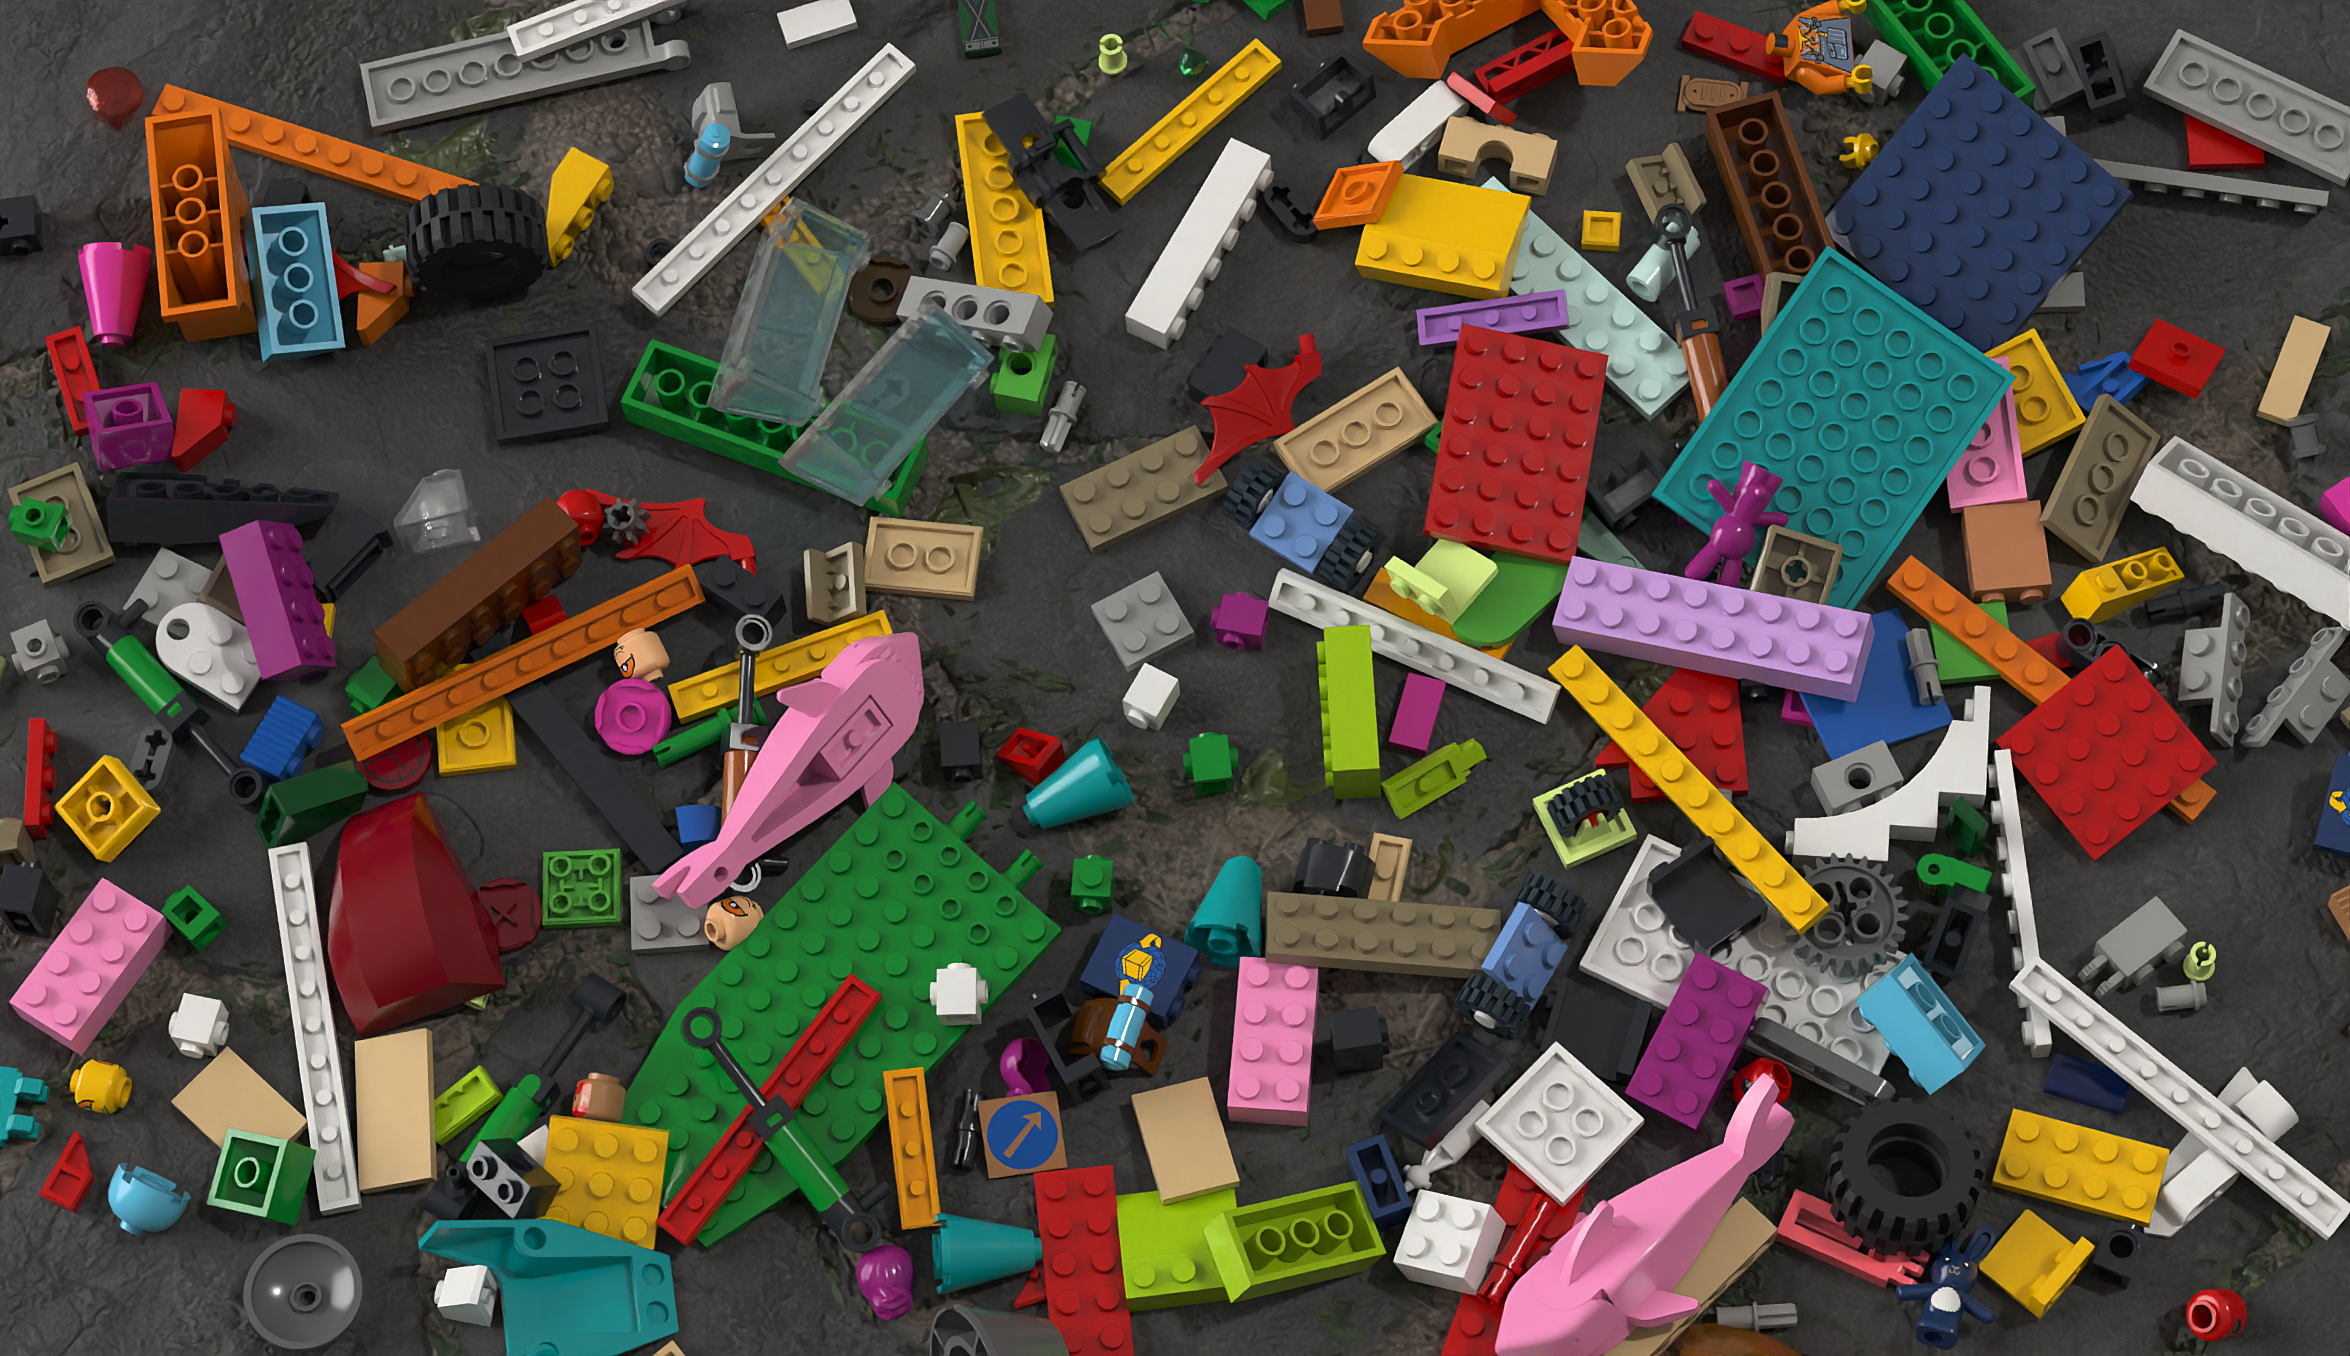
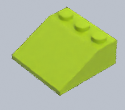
M1235 1188L1164 1206L1158 1191L1116 1196L1125 1293L1129 1312L1230 1300L1203 1229L1222 1211L1237 1208Z

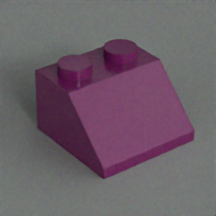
M156 381L82 393L92 448L101 471L109 469L120 470L127 466L146 463L157 464L164 460L172 459L171 454L174 441L173 421Z

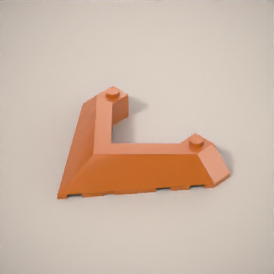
M1403 0L1405 6L1389 16L1386 12H1383L1372 20L1362 44L1366 51L1406 78L1440 79L1451 54L1541 9L1574 43L1571 53L1579 85L1616 86L1644 60L1653 37V31L1647 21L1644 22L1640 17L1638 9L1632 0Z

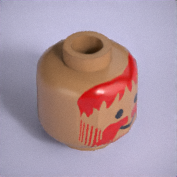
M589 1073L587 1079L580 1080L576 1085L571 1110L573 1117L620 1123L627 1092L623 1086L619 1085V1078L605 1074Z

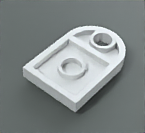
M186 603L177 606L169 611L161 620L156 633V648L162 664L174 675L236 713H239L262 679L247 628L219 610L202 603ZM177 622L183 623L189 628L190 632L186 638L174 640L167 633L170 625Z

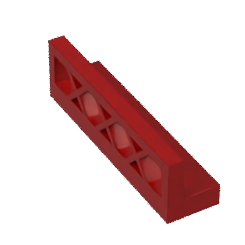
M1558 27L1474 70L1473 76L1484 92L1502 105H1505L1574 70L1575 65L1571 53L1574 43ZM1559 39L1566 40L1565 42L1551 48L1552 43H1554L1555 41ZM1528 55L1534 56V58L1519 65L1522 58ZM1495 72L1502 73L1489 81L1486 78Z

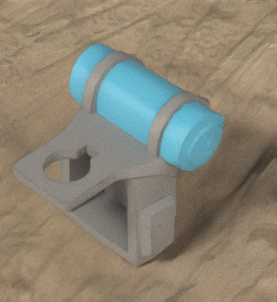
M719 82L709 84L693 104L692 128L693 132L699 134V136L694 141L695 151L689 157L688 162L684 164L686 173L684 177L694 187L703 188L709 186L718 175L720 162L738 158L767 157L776 140L774 133H741L730 83ZM756 142L764 143L762 146L755 149H746L743 147Z

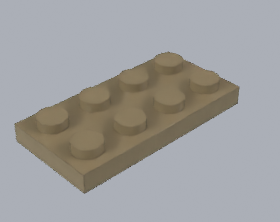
M2108 393L2098 395L2039 522L2091 563L2102 562L2130 503V498L2160 439V435Z
M1196 425L1059 486L1060 493L1092 554L1229 492V489L1219 468L1201 485L1195 484V471L1205 463L1210 454Z

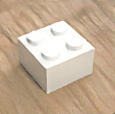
M1419 1189L1393 1263L1408 1280L1476 1296L1477 1291L1480 1290L1488 1276L1492 1265L1491 1262L1496 1254L1506 1223L1489 1204Z

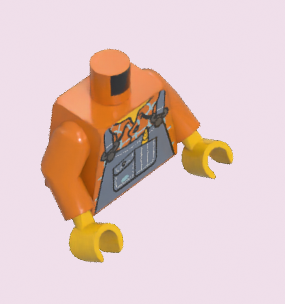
M1830 0L1797 14L1782 34H1769L1766 41L1767 54L1782 56L1785 76L1789 80L1799 82L1817 96L1849 92L1850 88L1853 87L1857 93L1867 94L1872 89L1870 80L1873 77L1872 68L1864 64L1854 68L1850 16L1844 15L1846 10L1853 14L1864 12L1867 7L1866 0H1860L1859 2H1852V0Z

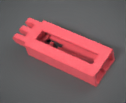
M1795 1189L1778 1226L1776 1241L1884 1289L1888 1282L1897 1286L1918 1284L1915 1280L1904 1274L1908 1273L1920 1278L1924 1268L1910 1260L1912 1258L1926 1264L1930 1258L1929 1253L1922 1250L1920 1256L1906 1257V1252L1898 1251L1896 1256L1887 1254L1884 1256L1875 1252L1876 1249H1870L1868 1255H1864L1858 1252L1863 1239L1857 1235L1855 1238H1852L1843 1230L1845 1222H1837L1830 1212L1832 1204Z

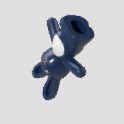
M1983 1226L1974 1233L1964 1254L1957 1252V1239L1951 1244L1944 1242L1942 1249L1937 1251L1938 1257L1933 1262L1931 1269L1932 1283L1903 1284L1896 1289L1897 1298L1900 1300H1926L1923 1313L1915 1329L1916 1338L1922 1344L1935 1346L1942 1350L1954 1348L1958 1340L1963 1311H1966L1983 1324H1990L1994 1321V1312L1968 1294L1975 1286L1978 1275L1977 1267L1994 1246L1996 1232L1992 1227Z

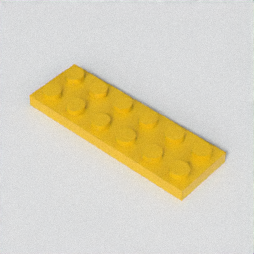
M983 112L955 115L977 286L1039 295L1050 309L1055 308L1042 208L1034 209L1008 172L1007 161L1010 156L982 118ZM1031 137L1022 139V146L1027 149L1033 145V139Z

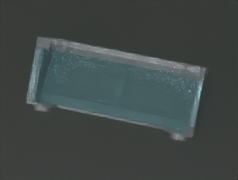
M794 196L762 231L707 401L708 406L720 412L803 427L812 416L818 417L827 398L823 396L824 388L819 385L852 276L857 270L862 272L870 260L871 252L867 251L871 235Z
M928 297L777 462L788 472L862 507L871 496L878 501L893 485L888 480L892 472L969 386L976 390L989 377L990 373L986 368L995 357L934 300Z

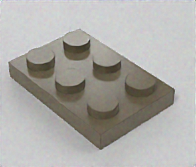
M78 462L7 489L13 506H21L25 497L56 506L61 504L65 505L73 519L59 554L28 545L46 589L117 561L82 468Z

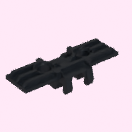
M1025 92L982 113V118L1010 156L1007 161V170L1034 209L1043 208L1046 214L1050 213L1079 254L1122 231L1112 213L1092 187V185L1102 180L1108 172L1103 165H1098L1074 132L1075 125L1070 119L1050 127ZM1027 137L1037 140L1027 149L1021 144V140ZM1059 139H1062L1085 171L1084 173H1079L1074 168L1065 171L1054 155ZM1065 195L1076 196L1081 201V207L1077 209L1068 208L1062 202V197Z

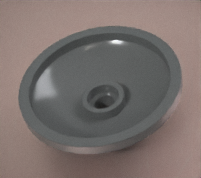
M317 1234L292 1235L270 1245L258 1256L251 1266L244 1285L246 1314L255 1330L266 1341L279 1348L290 1351L319 1349L340 1338L354 1323L363 1302V1277L353 1256L337 1241ZM314 1295L315 1301L311 1305H303V1299L306 1296Z

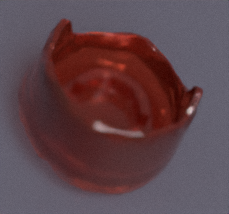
M114 66L96 71L87 81L85 88L86 100L93 110L95 117L99 122L108 124L115 129H120L122 122L141 107L145 97L143 87L137 76L123 67Z

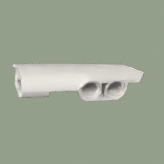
M2242 1067L2217 1097L2218 1100L2273 1143L2299 1121L2291 1105L2267 1081L2263 1080L2258 1084L2246 1067ZM2189 1131L2169 1155L2150 1227H2143L2144 1234L2171 1238L2223 1194L2237 1180L2240 1171Z

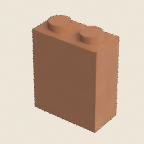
M2040 500L1963 507L1960 525L1971 602L1974 604L2021 602L2024 605H2034L2049 599L2052 580L2044 526L2039 522L2042 515Z

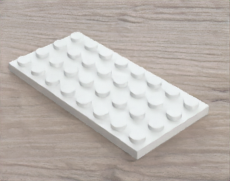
M1648 834L1582 958L1579 970L1667 1011L1695 953L1646 893L1647 879L1651 870L1664 861L1670 864L1681 856L1680 852L1682 849ZM1730 872L1751 899L1757 895L1762 898L1768 906L1766 921L1711 959L1769 988L1771 994L1759 1018L1771 1019L1880 1076L1891 1052L1887 1049L1884 1037L1874 1025L1867 1023L1861 1016L1859 1005L1855 1000L1868 987L1905 958L1907 954L1897 951L1895 955L1886 952L1888 958L1885 965L1878 963L1874 959L1873 971L1869 973L1863 965H1860L1857 977H1853L1849 967L1843 968L1840 977L1836 976L1835 966H1829L1824 973H1820V961L1816 960L1813 964L1807 966L1808 954L1804 952L1795 956L1793 953L1797 942H1785L1786 933L1790 929L1780 928L1783 916L1747 879ZM1845 926L1846 943L1852 946L1853 943L1850 939L1848 927ZM1831 931L1819 933L1826 940L1837 938V935ZM1925 968L1929 975H1931L1932 970ZM1748 1037L1743 1047L1744 1049L1761 1057L1780 1061L1788 1070L1861 1105H1865L1864 1102L1765 1051Z

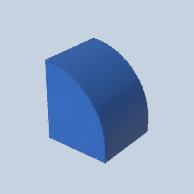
M688 805L676 808L681 844L685 855L717 840L721 831L722 808L712 805Z

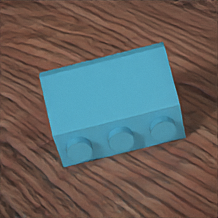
M1912 952L1868 987L1855 1000L1859 1005V1011L1864 1020L1878 1029L1884 1037L1887 1049L1893 1055L1899 1056L1909 1068V1075L1914 1083L1921 1088H1925L1929 1095L1963 1072L1986 1046L1925 968L1921 966V963Z

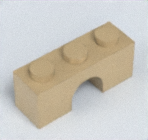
M1449 116L1438 152V171L1474 179L1478 166L1484 160L1501 158L1511 165L1510 188L1546 196L1557 159V140H1552L1547 135L1541 133L1527 134L1518 132L1506 125L1493 126L1480 123L1478 120L1468 116L1460 118Z

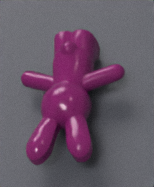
M1745 460L1742 463L1739 482L1733 488L1732 495L1718 479H1712L1707 483L1709 493L1724 509L1726 514L1714 523L1710 542L1687 566L1685 570L1686 578L1699 581L1705 579L1723 556L1724 559L1716 584L1735 588L1739 587L1743 557L1748 554L1754 544L1755 533L1753 526L1770 527V525L1774 524L1785 527L1788 523V517L1785 513L1763 512L1769 505L1772 496L1782 484L1783 478Z

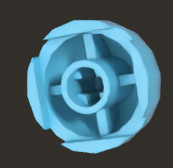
M127 1163L119 1164L108 1189V1202L113 1213L122 1219L120 1227L132 1234L141 1236L144 1230L156 1233L174 1225L184 1213L191 1199L189 1193L184 1191L182 1197L171 1191L177 1185L172 1181L139 1166L135 1167L133 1173L125 1171Z

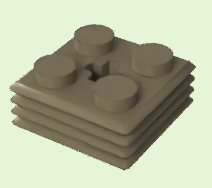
M1772 524L1767 529L1749 590L1827 605L1844 548L1842 545ZM1794 563L1800 564V571L1805 573V578H1799L1794 583L1790 581V575L1785 573V568H1791Z

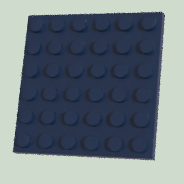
M1963 52L1826 216L1825 221L1832 239L1890 289L1896 290L1898 295L1984 354L2013 339L2135 194Z

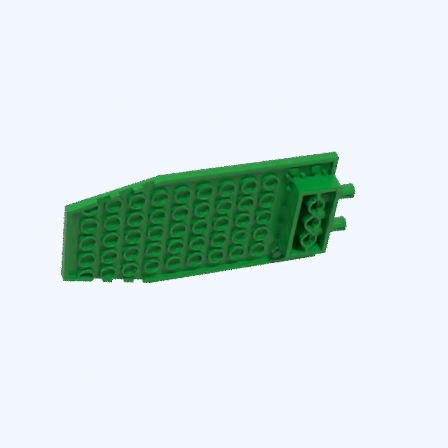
M893 782L758 922L750 935L736 945L678 1005L628 1089L622 1119L619 1124L670 1130L661 1206L664 1209L667 1208L749 1103L708 1049L704 1051L703 1049H696L684 1042L680 1033V1025L682 1019L691 1010L697 1007H707L713 1009L719 1015L722 1021L721 1035L723 1036L720 1040L756 1087L760 1089L850 973L882 995L883 1000L794 1112L796 1119L836 1169L847 1162L888 1119L883 1072L923 1067L924 1078L926 1079L977 1025L942 1026L937 1017V1006H932L930 1000L931 982H937V969H947V966L952 963H966L971 965V968H977L981 980H987L988 1003L981 1004L982 1020L1063 935L1062 929L1024 897L1020 890L1039 869L1044 867L1043 863L1035 855L1032 857V852L1025 849L1022 855L1004 873H997L972 851L964 841L988 818V815L981 807H976L977 804L969 800L968 804L948 825L946 823L942 824L896 782ZM697 1017L692 1020L690 1027L695 1037L704 1039L711 1035L712 1026L706 1018ZM768 1147L696 1238L709 1251L750 1225L752 1220L769 1209L773 1210L784 1203V1199L800 1189Z

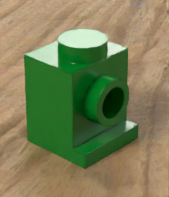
M25 497L21 506L15 505L12 508L8 523L17 542L59 554L73 519L65 505L57 504L56 506Z
M189 884L182 891L174 892L166 900L164 908L160 911L168 923L199 954L227 928L220 913ZM193 916H196V917L188 924L189 919H190L191 917H193Z

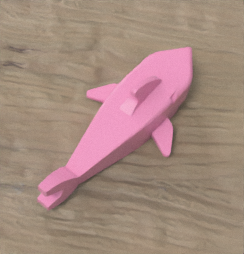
M903 632L859 639L841 651L822 671L821 679L815 678L813 681L784 688L777 692V700L789 706V708L780 718L760 750L717 840L699 847L667 869L651 885L660 897L670 899L679 895L688 907L696 909L721 894L739 876L746 864L833 809L859 788L865 809L867 810L890 787L894 773L891 757L914 732L924 701L919 638L915 633Z
M1763 1073L1746 1092L1727 1127L1723 1144L1639 1183L1608 1202L1605 1200L1601 1201L1588 1216L1584 1212L1578 1213L1572 1229L1550 1248L1551 1253L1548 1256H1543L1514 1284L1509 1292L1495 1344V1351L1498 1356H1599L1620 1344L1638 1326L1653 1328L1699 1312V1301L1694 1298L1671 1293V1291L1691 1267L1748 1176L1763 1166L1779 1150L1795 1122L1792 1114L1778 1103L1774 1104L1780 1091L1775 1080Z

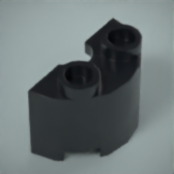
M1308 838L1306 846L1301 852L1291 893L1368 899L1376 863L1365 856L1367 849L1360 844L1346 842L1342 847L1329 844L1320 838Z

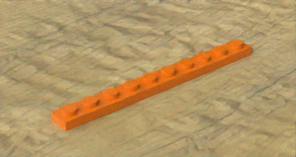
M167 83L151 113L153 117L219 107L229 145L412 204L420 203L423 197L429 194L435 195L439 190L447 187L453 189L457 188L458 185L468 183L469 186L479 185V183Z
M1912 555L1907 558L1887 581L1885 587L1925 619L1933 621L2001 674L2000 677L2037 706L2041 705L2072 680ZM2200 779L2168 804L2167 807L2191 825L2214 799L2217 792Z
M686 564L341 724V727L355 758L360 762L617 642L621 636L632 630L648 628L706 601L692 567Z

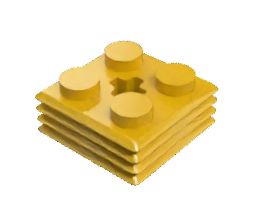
M104 755L55 805V810L94 857L107 862H112L161 811L160 807L118 758ZM108 802L111 803V807H110L109 813H108V808L106 807V805H107Z

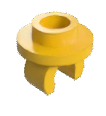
M1861 133L1857 138L1847 137L1843 143L1849 150L1854 151L1849 155H1840L1839 160L1846 168L1858 167L1860 170L1865 171L1879 154V145L1869 133Z

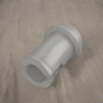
M950 222L948 229L937 246H932L929 250L930 263L943 271L948 270L949 267H954L957 263L955 257L970 236L969 230L962 224Z
M2195 979L2190 980V984L2155 988L2156 1004L2159 1013L2186 1008H2194L2195 1011H2199L2201 1006H2207L2205 985L2203 982L2196 983Z

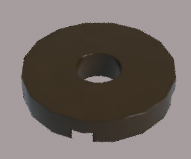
M875 256L868 259L867 263L862 264L860 267L858 265L851 272L846 283V298L853 315L863 323L874 327H892L901 323L902 321L896 316L911 276H916L914 271L910 269V266L905 261L892 256ZM880 285H889L893 288L892 293L885 298H879L873 294L874 289Z

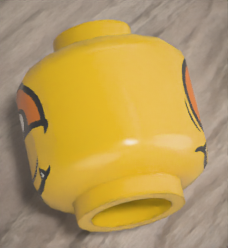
M95 1059L86 1062L81 1070L76 1069L70 1081V1091L75 1093V1100L79 1107L107 1115L113 1114L119 1107L124 1108L126 1106L132 1088L131 1078L127 1077L123 1067Z

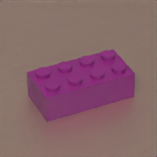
M256 520L219 535L262 680L301 682L336 668L337 665L334 658L336 654L335 646L332 639L327 635L323 622L325 613L322 605L316 599L312 586L314 577L311 569L305 563L301 550L303 548V541L294 524Z
M1696 952L1625 1091V1095L1629 1099L1699 1134L1771 994L1769 988Z

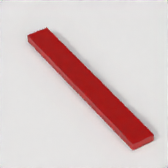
M850 973L759 1089L767 1101L780 1094L793 1112H795L883 1000L882 995ZM749 1103L655 1222L660 1228L687 1248L690 1247L768 1147L764 1141L761 1142L745 1121V1119L756 1112Z

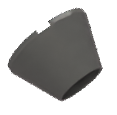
M952 1304L941 1308L937 1312L931 1327L930 1356H1070L1065 1341L1057 1327L1050 1320L1042 1317Z

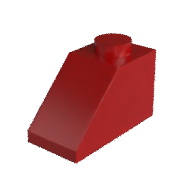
M181 388L171 454L179 472L189 471L228 440L230 427H234L236 424L237 408L235 404L231 403L226 390Z

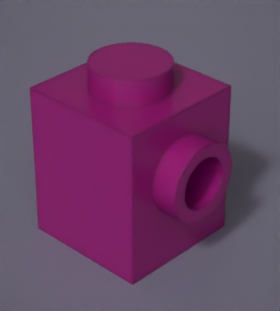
M1242 592L1234 593V595L1224 593L1221 606H1214L1210 627L1216 629L1217 643H1222L1223 646L1231 650L1249 648L1262 651L1270 618L1269 601L1258 600L1254 596Z

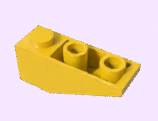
M571 147L553 173L551 180L546 227L550 253L548 265L554 269L561 259H566L570 255L574 247V240L581 230H586L590 226L594 218V211L601 201L604 202L610 197L614 188L609 165L574 147Z
M2165 546L2081 572L2060 599L2073 618H2085L2096 624L2108 620L2182 581L2185 576Z

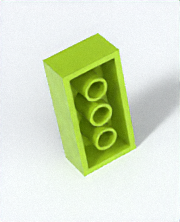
M1370 624L1324 627V641L1317 642L1326 787L1334 786V799L1381 797Z
M1358 1180L1222 1211L1203 1229L1231 1303L1363 1272L1386 1254Z

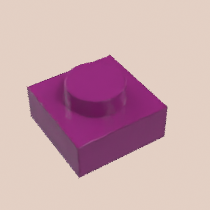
M1759 273L1723 283L1722 290L1734 322L1761 315L1764 287Z

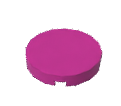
M623 679L614 683L602 693L595 708V726L599 735L602 736L612 750L625 755L644 754L652 750V745H657L666 738L671 725V707L665 694L655 684L643 679Z

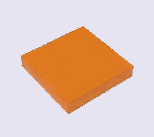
M1393 160L1338 168L1313 219L1318 230L1380 222L1404 171L1400 161Z

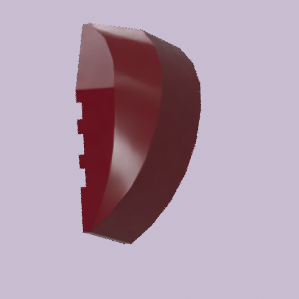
M422 791L352 815L345 824L340 843L330 906L328 955L345 1008L358 1034L362 1038L506 988L491 917L482 905L471 879L466 875L460 863L461 860L445 835L446 832L426 794Z

